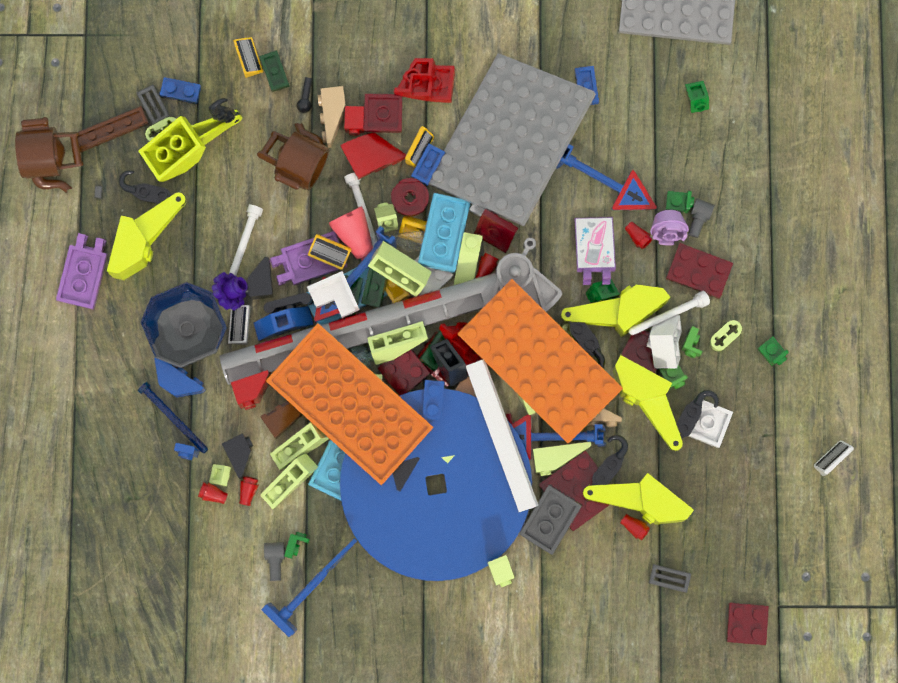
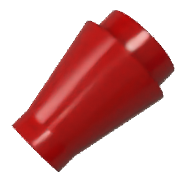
M633 221L625 227L637 248L644 249L651 243V234L637 226Z
M485 253L484 256H481L475 277L479 278L491 274L497 267L499 259Z
M243 476V480H240V504L251 505V501L259 486L258 479Z
M203 482L198 497L204 501L222 504L225 503L228 493L220 490L210 482L208 484Z
M628 514L620 522L636 539L639 538L641 541L650 530L647 523Z

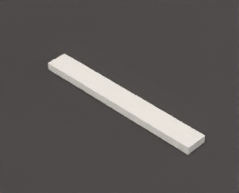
M484 359L466 366L517 508L519 512L538 506V502Z

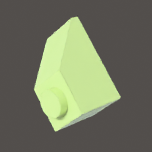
M506 555L487 563L496 586L500 584L502 588L512 584L511 580L514 579V575Z

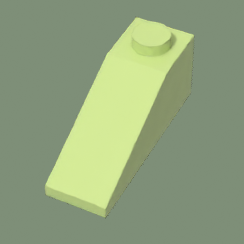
M381 203L377 205L374 211L378 228L382 226L384 233L398 230L397 216L393 204Z
M464 232L454 285L475 279L483 236Z
M422 321L371 336L367 339L375 365L396 359L426 341L428 337Z
M310 422L271 452L270 455L279 470H282L297 457L304 453L308 454L329 438Z
M591 442L533 449L535 474L540 473V476L552 475L551 472L556 471L590 448Z
M304 453L297 457L260 496L274 509L299 487L318 466Z

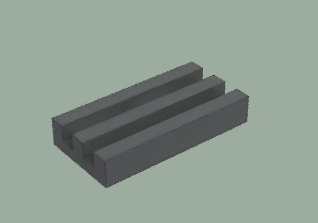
M154 85L137 92L153 125L170 117ZM151 90L165 114L162 117L149 94ZM143 94H146L158 119L155 120L142 96Z
M653 564L649 584L687 593L691 574ZM656 569L684 576L686 581L658 574ZM654 577L684 584V588L655 581Z

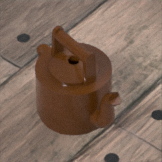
M47 117L22 120V130L17 131L15 136L16 159L21 177L26 179L32 178L35 186L42 190L59 188L67 193L72 187L65 181L49 180L44 177L60 176L62 169L84 165L80 155L79 133H58L55 127H49ZM59 137H70L74 163L62 164L65 157V149Z
M303 123L294 124L296 131L290 138L273 131L262 150L257 153V156L275 166V181H279L295 190L302 188L310 191L325 166L329 155V148L324 145L320 136L305 130ZM279 140L284 144L280 147L277 159L268 155L276 141Z

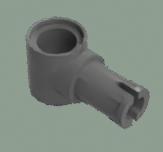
M696 199L691 212L693 221L688 232L689 236L699 237L703 224L707 220L709 221L714 204Z
M284 542L264 543V558L269 563L270 581H281V563L285 560Z

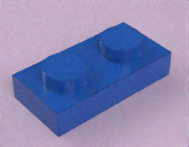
M594 66L575 68L577 85L590 89L596 94L590 105L599 104Z
M164 77L160 97L197 104L201 85Z
M428 144L411 178L417 179L428 186L445 151Z
M425 380L422 416L424 419L442 420L444 381Z
M176 443L174 449L179 454L178 456L187 460H192L193 457L198 458L200 451L194 446Z

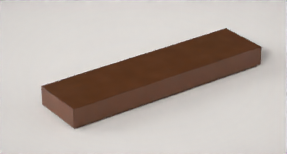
M142 106L79 131L80 153L149 125Z

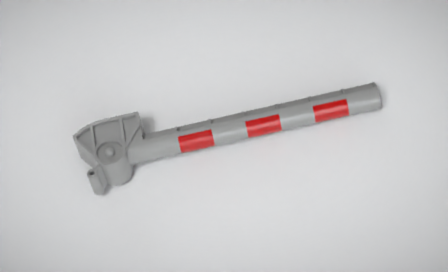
M527 238L523 244V253H511L504 256L498 263L496 273L322 324L321 326L346 349L368 343L367 338L422 321L424 326L480 310L511 279L546 312L562 296V291L535 269L531 261L526 257L527 253L531 252L536 246V241L533 238ZM314 327L219 355L227 384L231 385L233 381L266 370L269 373L275 371Z

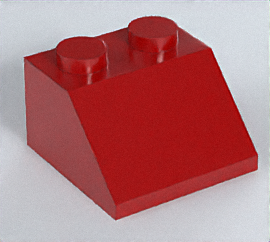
M268 370L231 382L237 404L241 409H253L256 407V404L261 402L269 386L266 382L271 375Z

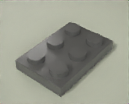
M548 485L538 502V506L533 510L519 535L553 555L583 505L552 485Z

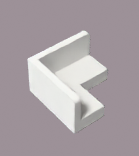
M342 271L307 287L316 308L335 301L342 318L360 310Z
M680 315L654 325L651 330L650 342L655 368L678 367L681 359L678 343L682 333Z

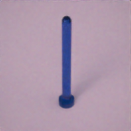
M145 382L138 389V392L140 394L144 393L205 454L208 451V447L149 388L151 385Z

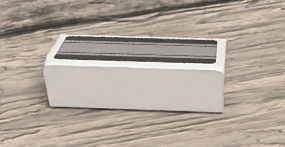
M242 305L236 310L231 309L228 344L248 345L249 305Z
M839 441L814 464V468L822 476H825L847 457L854 448L844 441Z

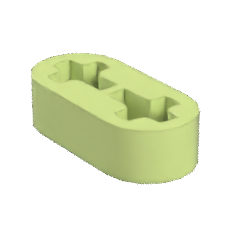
M165 118L147 128L145 133L147 140L150 142L153 137H150L152 131L156 133L163 131L169 126L168 123H173L176 118Z
M735 320L727 322L710 339L711 348L715 351L724 350L740 335L742 331L741 324ZM729 325L737 327L736 334L734 332L729 336L726 334L730 330ZM722 336H724L726 339H724L722 342L723 346H716L715 338L719 340Z

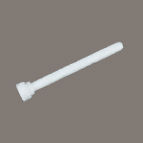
M355 173L346 175L344 179L346 185L352 188L358 208L362 206L364 209L374 248L377 238L359 188V181L361 179L358 180Z
M249 204L246 211L248 213V220L229 272L234 274V276L237 275L255 220H258V217H261L263 212L262 208Z
M701 291L695 294L693 300L631 327L629 333L631 335L637 334L691 308H703L710 304L709 296L705 291Z

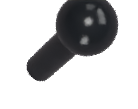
M305 77L302 98L297 102V109L301 113L309 112L312 107L309 101L312 78Z

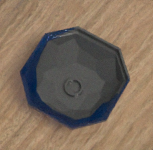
M188 282L152 296L140 322L155 358L179 368L217 353L227 330L213 293Z

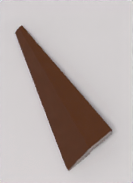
M286 401L282 405L276 406L267 415L263 414L260 417L274 438L277 439L303 414Z

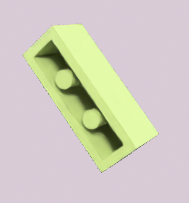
M384 241L375 251L368 267L416 297L426 286L431 275L430 270Z

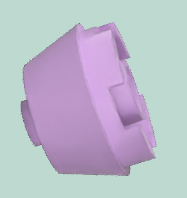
M665 210L655 215L650 233L653 236V240H658L660 245H674V241L680 239L684 241L687 238L689 228L680 212Z

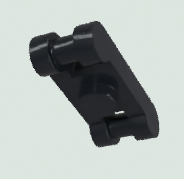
M301 293L267 302L264 304V311L272 314L279 312L280 309L296 308V305L299 304L313 305L314 301L309 293Z

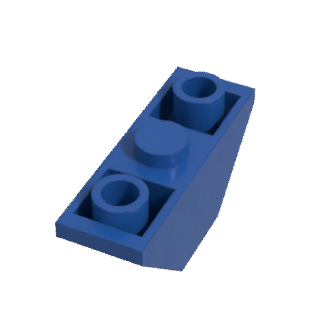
M308 306L272 313L253 323L258 341L314 325Z
M154 358L158 383L173 396L180 398L205 392L206 389L202 387L204 383L196 377L192 380L186 376L188 374L186 370L179 367L176 369L171 364Z

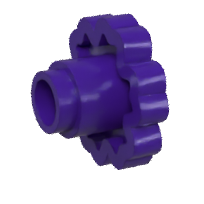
M222 272L213 279L215 283L212 285L213 295L218 299L220 306L226 310L230 308L236 310L244 305L243 298L246 297L245 291L248 288L245 279L234 276L232 273L226 274L225 272Z

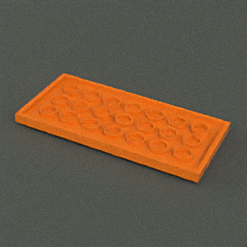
M513 279L458 333L568 444L623 389Z
M319 323L315 325L266 380L269 385L380 485L389 478L434 428Z

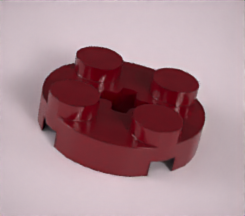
M403 179L393 188L391 202L397 213L407 217L417 216L423 213L428 205V189L417 179ZM408 193H412V196L416 197L412 202H408L405 199Z

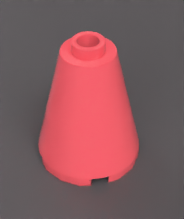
M361 206L329 222L330 227L345 246L351 248V253L357 260L361 258L363 261L373 249L363 207Z

